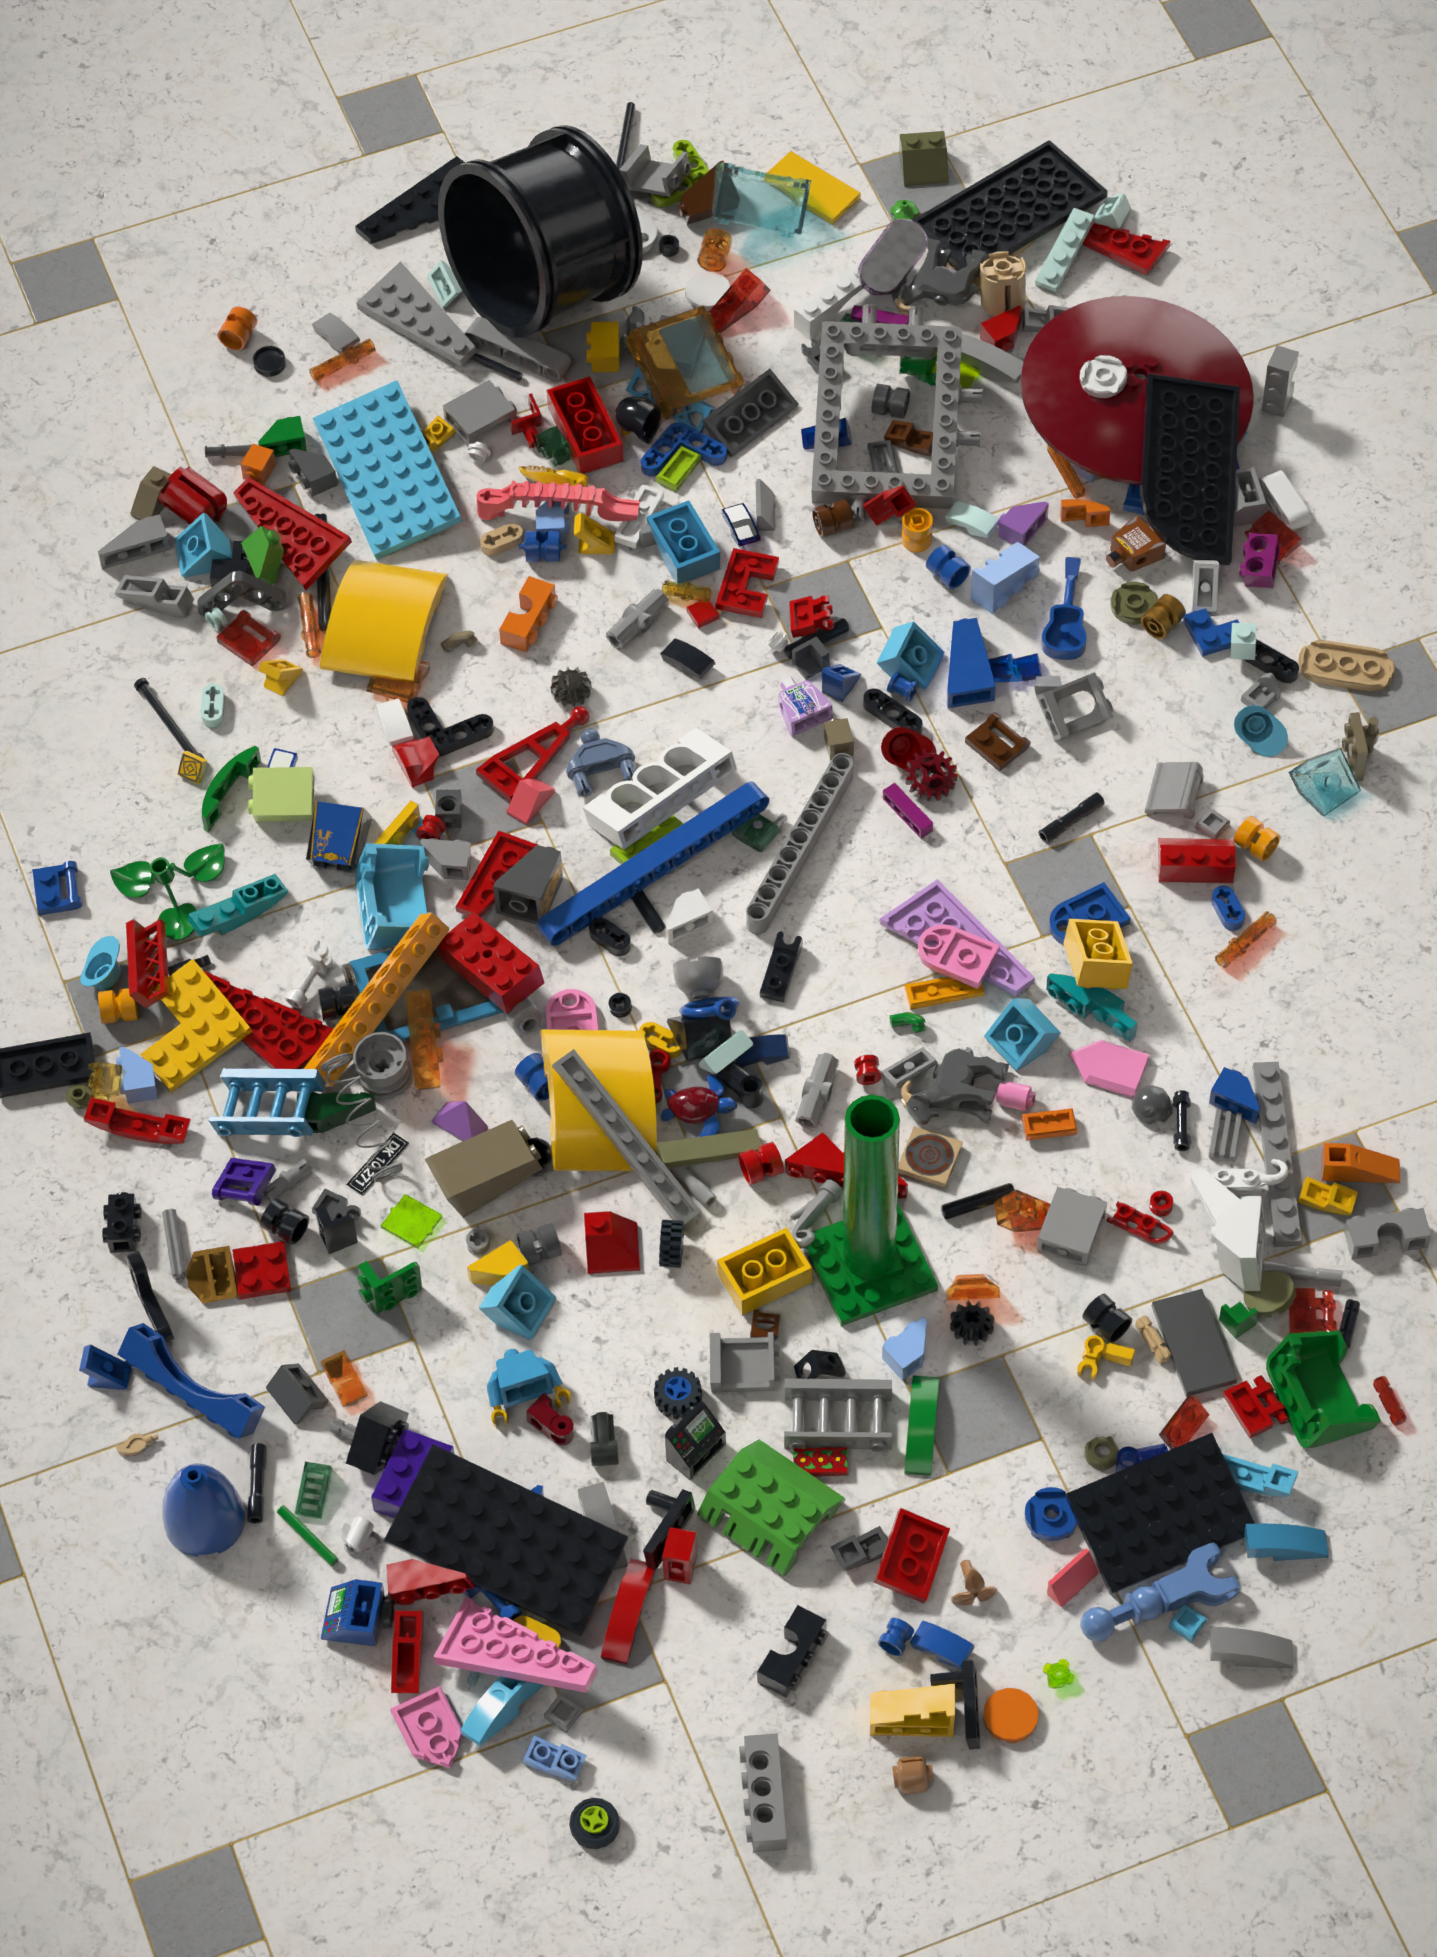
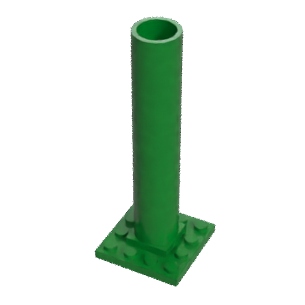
M861 1096L847 1108L844 1125L843 1221L812 1231L815 1234V1239L810 1246L804 1248L840 1326L938 1291V1284L897 1203L900 1116L898 1109L892 1101L883 1096Z

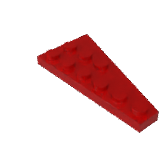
M204 971L251 1028L252 1032L243 1038L241 1042L271 1069H303L333 1031L332 1028L323 1025L320 1020L315 1018L311 1020L300 1015L299 1011L266 997L260 998L253 995V992L244 988L242 990L230 985L229 981Z

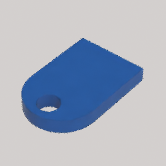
M1105 882L1058 904L1051 912L1049 929L1053 938L1064 945L1066 932H1060L1057 928L1061 925L1068 926L1069 919L1117 921L1120 928L1130 924L1131 918Z

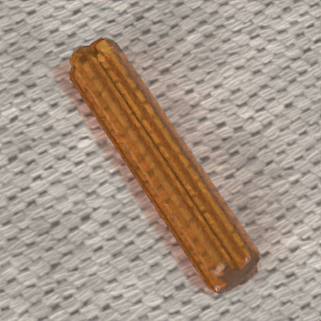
M1047 445V451L1073 497L1076 499L1085 495V488L1071 463Z

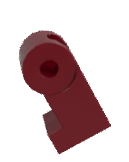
M545 1393L526 1410L527 1422L554 1443L567 1445L573 1440V1421L570 1417L560 1415L552 1408V1399Z

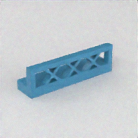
M637 366L625 390L635 397H643L652 401L661 409L662 413L701 433L705 428L702 420L717 409L648 367ZM639 378L645 380L647 390L641 393L634 389ZM663 391L665 401L661 403L655 402L653 392ZM676 401L682 402L684 412L675 414L671 403ZM699 412L703 415L698 426L692 424L691 413Z

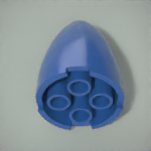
M199 1463L183 1467L172 1477L165 1491L162 1509L164 1528L172 1545L179 1551L194 1557L216 1552L220 1554L233 1546L244 1529L245 1512L240 1495L232 1482L219 1470Z

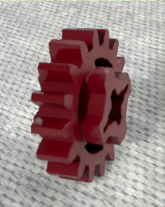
M932 748L931 753H927L925 749H922L921 756L914 753L913 760L907 761L906 766L908 768H905L904 776H907L905 785H911L910 793L918 792V799L925 795L927 801H930L931 796H934L939 801L941 794L947 797L949 789L954 790L955 781L958 778V774L955 773L957 765H950L952 757L945 759L944 751H941L938 755L935 748Z

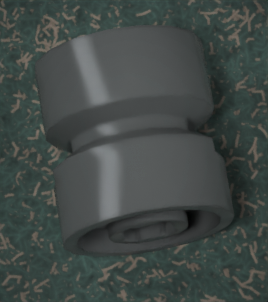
M877 383L873 394L871 412L880 415L890 413L891 417L904 419L909 406L910 389L896 387L892 390L890 385Z
M552 1223L538 1227L537 1232H533L530 1229L517 1233L520 1252L529 1265L540 1262L542 1257L548 1260L562 1255L559 1239ZM537 1240H538L539 1246H540V1249H538V1250L535 1249V1246H534V1243H533L534 1241H537Z

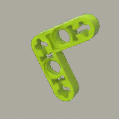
M678 140L673 144V157L675 161L684 151L688 154L689 162L698 165L696 168H691L690 173L679 185L687 187L688 190L709 170L690 141ZM676 189L670 197L651 194V200L657 207H666L680 202L681 195L687 190L678 191Z

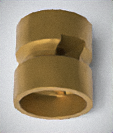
M1163 594L1153 607L1141 617V624L1149 635L1157 639H1164L1173 627L1186 616V611L1183 604L1176 597Z

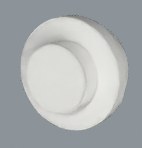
M475 442L468 446V456L471 459L485 462L486 458L490 457L491 452L484 443Z
M778 630L766 643L770 647L769 650L771 652L776 650L778 652L782 651L788 644L787 638L789 635Z

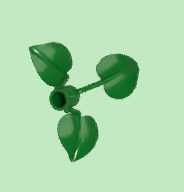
M220 843L194 851L185 859V870L177 867L175 863L170 864L166 858L159 857L154 859L151 864L146 861L129 863L123 867L110 870V874L116 888L129 898L145 896L149 892L150 884H154L155 880L157 883L164 885L174 908L162 911L158 920L161 919L165 922L167 938L180 941L188 938L195 931L188 921V914L197 910L191 903H184L178 906L169 885L175 877L174 871L188 878L194 876L199 882L212 881L219 877L224 869L225 848Z

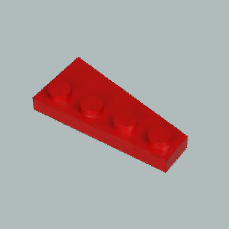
M1093 223L1082 245L1147 276L1169 249L1171 241L1166 239L1158 241L1152 239V236L1147 234L1138 236L1131 234L1130 230L1127 229L1115 230L1105 225Z

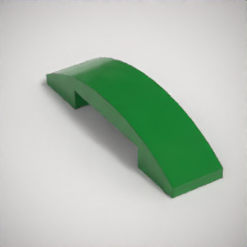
M250 747L233 757L221 768L210 783L202 804L204 831L209 832L222 815L220 801L238 777L243 776L249 779V776L253 773V768H257L261 763L259 747Z
M913 1375L904 1474L931 1476L939 1377Z

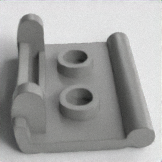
M1158 762L1149 791L1145 814L1153 815L1154 812H1183L1185 818L1193 819L1195 815L1194 804L1199 784L1204 779L1202 766L1198 762Z

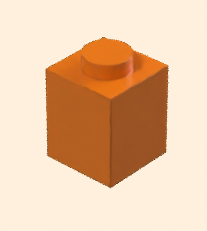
M252 444L241 462L243 479L246 480L250 477L256 482L265 485L276 466L274 450Z

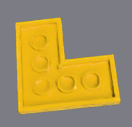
M194 959L168 977L169 995L161 999L180 1025L140 1054L143 1059L153 1065L154 1073L170 1093L252 1032L248 1024ZM160 984L157 985L154 992L160 990Z

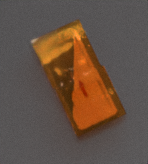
M345 1350L320 1361L343 1407L368 1396Z

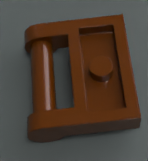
M993 712L983 724L965 737V743L999 772L1024 753L1031 744L1030 740L1026 737H1021L1001 720V716L996 712ZM996 728L1011 740L1015 746L1011 748L991 730Z

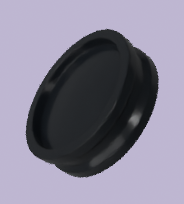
M265 346L258 349L253 356L255 371L266 377L280 374L286 366L284 352L275 346Z

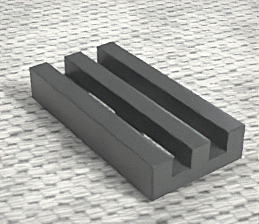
M891 440L867 443L873 472H879L874 448H877L882 471L888 473L882 447H886L892 473H898Z

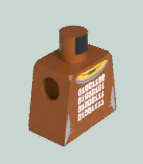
M1136 515L1112 536L1111 553L1106 555V561L1112 568L1122 563L1129 571L1134 572L1165 558L1166 544Z

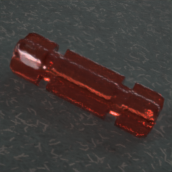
M1378 1377L1374 1379L1373 1386L1376 1392L1380 1393L1378 1396L1387 1414L1391 1415L1389 1418L1392 1424L1398 1426L1405 1423L1407 1416L1404 1410L1400 1409L1401 1404L1393 1389L1389 1387L1390 1383L1387 1377Z

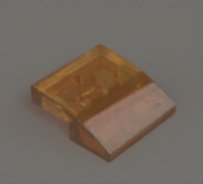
M420 662L414 682L371 676L366 692L391 699L399 698L400 701L408 703L410 699L417 697L419 694L421 683L430 672V663Z

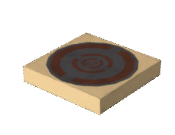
M914 1126L899 1161L898 1173L946 1188L963 1146V1141Z

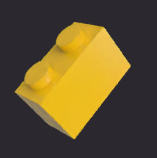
M591 322V331L586 332L587 345H591V349H587L586 354L587 363H591L592 373L620 372L619 322Z

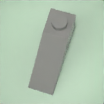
M160 514L136 521L98 551L101 568L106 569L170 550L168 535Z

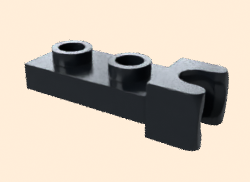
M780 931L777 933L774 949L759 993L762 998L784 1003L796 963L802 950L803 939L801 936H796L792 944H786L783 940L784 933Z

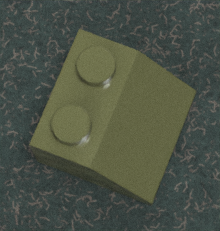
M945 132L900 134L899 155L904 186L949 183Z

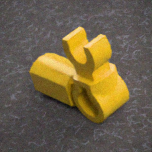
M1097 1335L1089 1336L1085 1341L1083 1361L1078 1364L1077 1374L1081 1377L1082 1371L1088 1368L1092 1370L1091 1380H1095L1098 1373L1096 1364L1100 1362L1101 1357H1105L1107 1361L1131 1367L1135 1356V1349L1111 1342L1106 1344Z

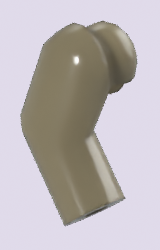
M471 630L456 632L441 643V647L448 653L462 642H465L467 647H471L478 642V639Z

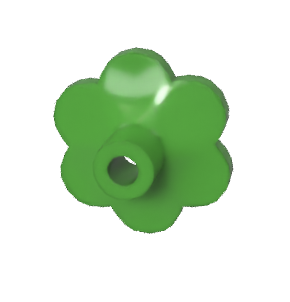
M899 200L895 203V206L891 207L890 213L894 216L895 221H911L914 217L918 216L919 210L915 207L914 202Z

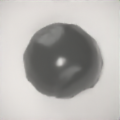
M1148 1085L1135 1093L1132 1098L1131 1108L1138 1119L1148 1124H1152L1155 1121L1165 1122L1172 1114V1101L1163 1088Z

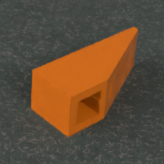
M1324 1143L1321 1155V1180L1400 1183V1161L1398 1158L1353 1144Z

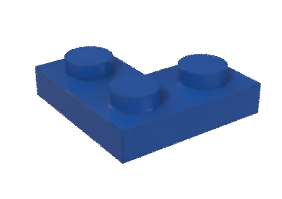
M1206 608L1188 613L1183 618V622L1202 657L1231 648L1232 623H1239L1238 619L1215 626Z

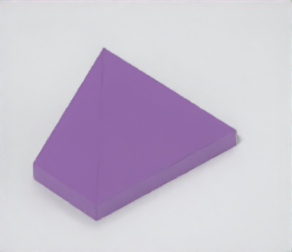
M466 1101L446 1102L431 1120L433 1124L462 1141L488 1130L487 1124Z

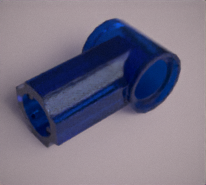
M1165 1443L1138 1449L1131 1446L1123 1447L1117 1453L1115 1472L1130 1467L1122 1463L1124 1461H1131L1135 1465L1168 1451Z

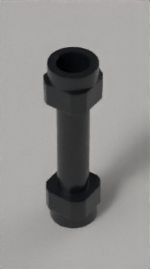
M1179 1090L1174 1093L1173 1106L1177 1109V1134L1173 1135L1175 1150L1187 1151L1191 1145V1136L1187 1133V1108L1191 1106L1189 1092Z

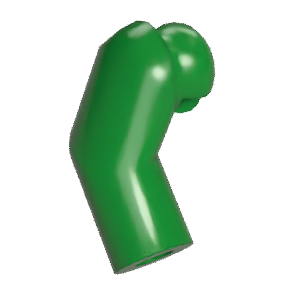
M911 1012L889 1015L891 1028L912 1025L914 1033L926 1030L924 1024L926 1020L923 1016Z

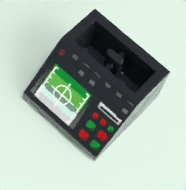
M702 1401L695 1407L691 1406L685 1412L683 1419L677 1425L673 1424L665 1433L666 1461L689 1480L726 1445L725 1430Z

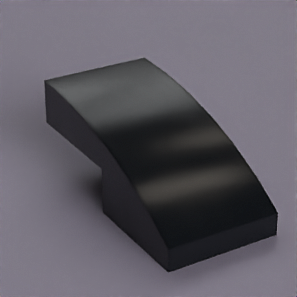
M676 638L660 653L663 661L678 665L684 674L699 679L716 664L710 656L701 650Z

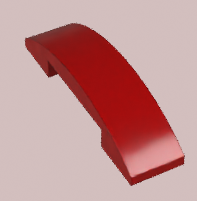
M90 1097L84 1116V1122L106 1132L133 1140L159 1144L184 1143L191 1122L189 1118L165 1114V1117L161 1118L116 1108L115 1102Z
M630 1559L609 1619L601 1652L602 1659L628 1664L635 1641L634 1635L647 1593L651 1589L656 1572L655 1569L647 1567L646 1562Z

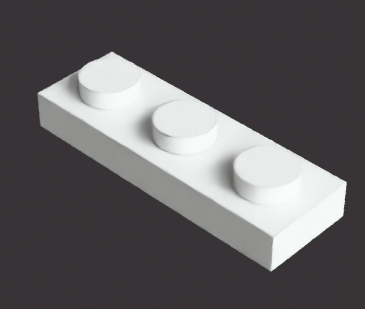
M642 484L634 499L640 501L637 520L622 521L614 536L616 543L637 549L640 543L639 531L648 523L646 517L655 514L664 498V491Z

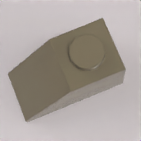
M155 466L151 468L140 482L130 512L132 517L141 520L160 514L164 506L159 502L160 492L164 494L170 484L167 480L171 475L170 473Z

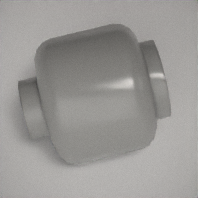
M526 998L518 1003L511 1012L505 1013V1019L514 1032L526 1035L534 1032L539 1027L542 1015L534 1002Z

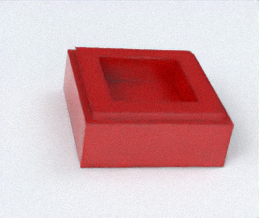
M708 598L686 607L688 615L697 628H701L719 619V613Z

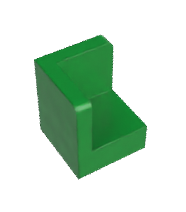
M1238 1302L1231 1308L1225 1303L1221 1306L1219 1321L1237 1339L1256 1325L1259 1311L1255 1307L1248 1311L1241 1302Z

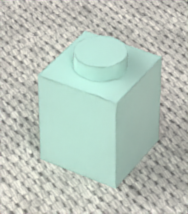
M1232 623L1231 659L1255 660L1256 623Z

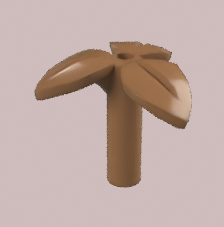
M963 1560L960 1563L965 1578V1588L968 1591L954 1595L951 1598L953 1603L972 1605L976 1597H978L980 1602H983L996 1594L997 1588L994 1586L982 1589L985 1584L984 1579L972 1567L970 1560Z

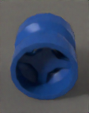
M891 1618L886 1626V1633H883L878 1640V1645L891 1655L901 1656L906 1649V1641L910 1640L914 1634V1629L904 1620Z

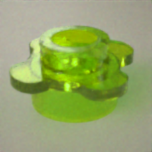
M1060 1659L1058 1663L1054 1664L1046 1663L1043 1666V1672L1047 1674L1048 1686L1050 1688H1062L1074 1682V1675L1070 1673L1068 1668L1069 1662L1066 1659Z

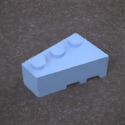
M1019 542L1000 552V558L997 560H987L985 563L987 566L981 570L977 567L972 570L971 600L991 614L999 608H1003L1009 598L1014 594H1018L1030 579L1033 580L1040 571V556Z

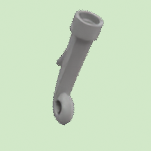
M826 1180L819 1188V1193L803 1208L790 1216L791 1220L798 1219L791 1235L801 1249L810 1246L815 1239V1234L807 1229L843 1193L841 1187L833 1180Z

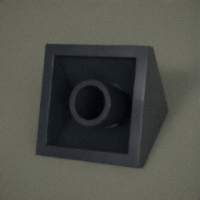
M678 1016L667 1019V1024L687 1061L708 1056L732 1037L730 1020H723L718 1018V1016L704 1018Z

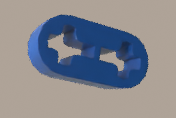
M1218 886L1213 891L1211 902L1222 925L1231 931L1241 929L1244 925L1245 912L1237 896L1230 887ZM1219 896L1227 898V904H1225L1222 898L1219 899ZM1230 912L1234 918H1238L1237 921H1234L1233 918H1229Z

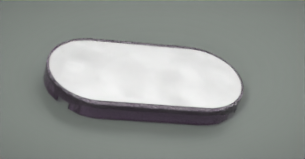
M897 219L888 224L858 266L860 284L867 292L881 296L890 295L897 291L927 249V236L923 228L909 219Z

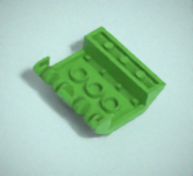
M759 1439L738 1452L708 1490L697 1512V1516L716 1528L722 1522L725 1513L728 1514L730 1517L723 1534L726 1537L731 1536L732 1541L749 1553L752 1552L756 1558L763 1555L770 1543L773 1548L766 1564L769 1567L775 1565L774 1570L785 1576L796 1564V1553L824 1518L830 1521L846 1499Z

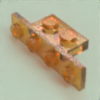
M429 989L406 992L405 999L415 1089L440 1088L439 1062L444 1061L442 1047H437L436 1038H441L439 1023H434L431 992Z

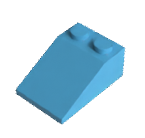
M689 500L646 517L665 565L677 586L720 569V551Z

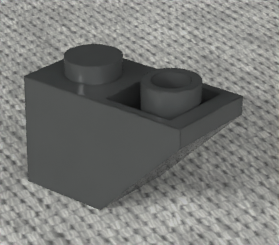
M297 449L289 450L290 461H288L290 470L293 474L297 473L302 488L304 490L307 489L312 497L337 486L336 472L325 455Z

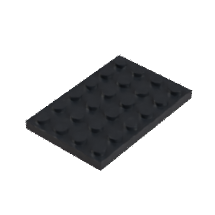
M1213 1433L1065 1494L1069 1507L1110 1595L1187 1563L1189 1555L1197 1548L1215 1543L1221 1549L1245 1538L1246 1524H1255Z

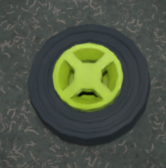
M589 1798L575 1806L570 1815L569 1826L571 1834L578 1844L588 1849H600L608 1846L615 1840L619 1833L620 1819L617 1810L610 1802L602 1798Z

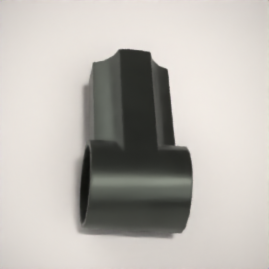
M597 1412L595 1415L590 1416L592 1466L619 1464L617 1440H615L613 1414Z

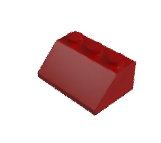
M1158 838V882L1234 883L1236 857L1233 839Z

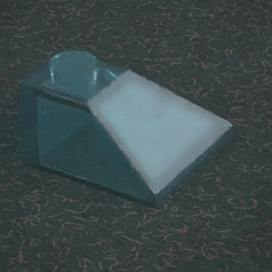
M1341 748L1307 759L1289 772L1298 793L1322 816H1326L1361 791Z

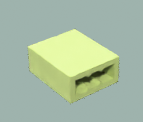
M312 767L253 768V776H249L248 781L249 790H253V799L248 801V812L252 814L255 822L312 821L315 773Z

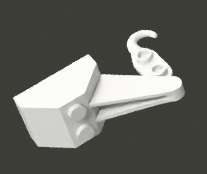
M1271 1160L1272 1164L1281 1168V1171L1275 1175H1266L1254 1169H1220L1214 1174H1210L1207 1170L1200 1168L1191 1173L1192 1187L1196 1191L1214 1226L1211 1229V1241L1216 1243L1214 1244V1259L1219 1260L1220 1270L1244 1291L1261 1290L1266 1236L1261 1196H1245L1240 1200L1230 1190L1253 1191L1265 1185L1279 1184L1288 1175L1287 1165L1280 1160Z

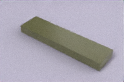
M757 1129L660 1142L657 1143L656 1149L659 1158L665 1166L672 1168L738 1158V1154L753 1149L755 1152L758 1151V1147L762 1144Z

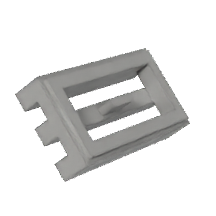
M1216 1109L1208 1157L1234 1162L1242 1113L1233 1115L1231 1111L1221 1113L1222 1110ZM1220 1120H1225L1220 1153L1215 1152L1219 1123ZM1230 1121L1235 1122L1231 1151L1230 1154H1225Z

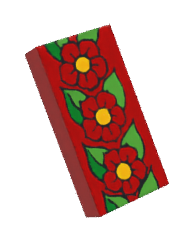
M847 1447L793 1449V1463L814 1477L848 1476Z

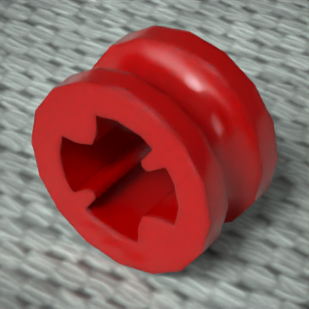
M1162 1190L1154 1192L1150 1197V1211L1159 1217L1169 1215L1173 1208V1197L1171 1194ZM1161 1200L1166 1201L1161 1207L1157 1205Z

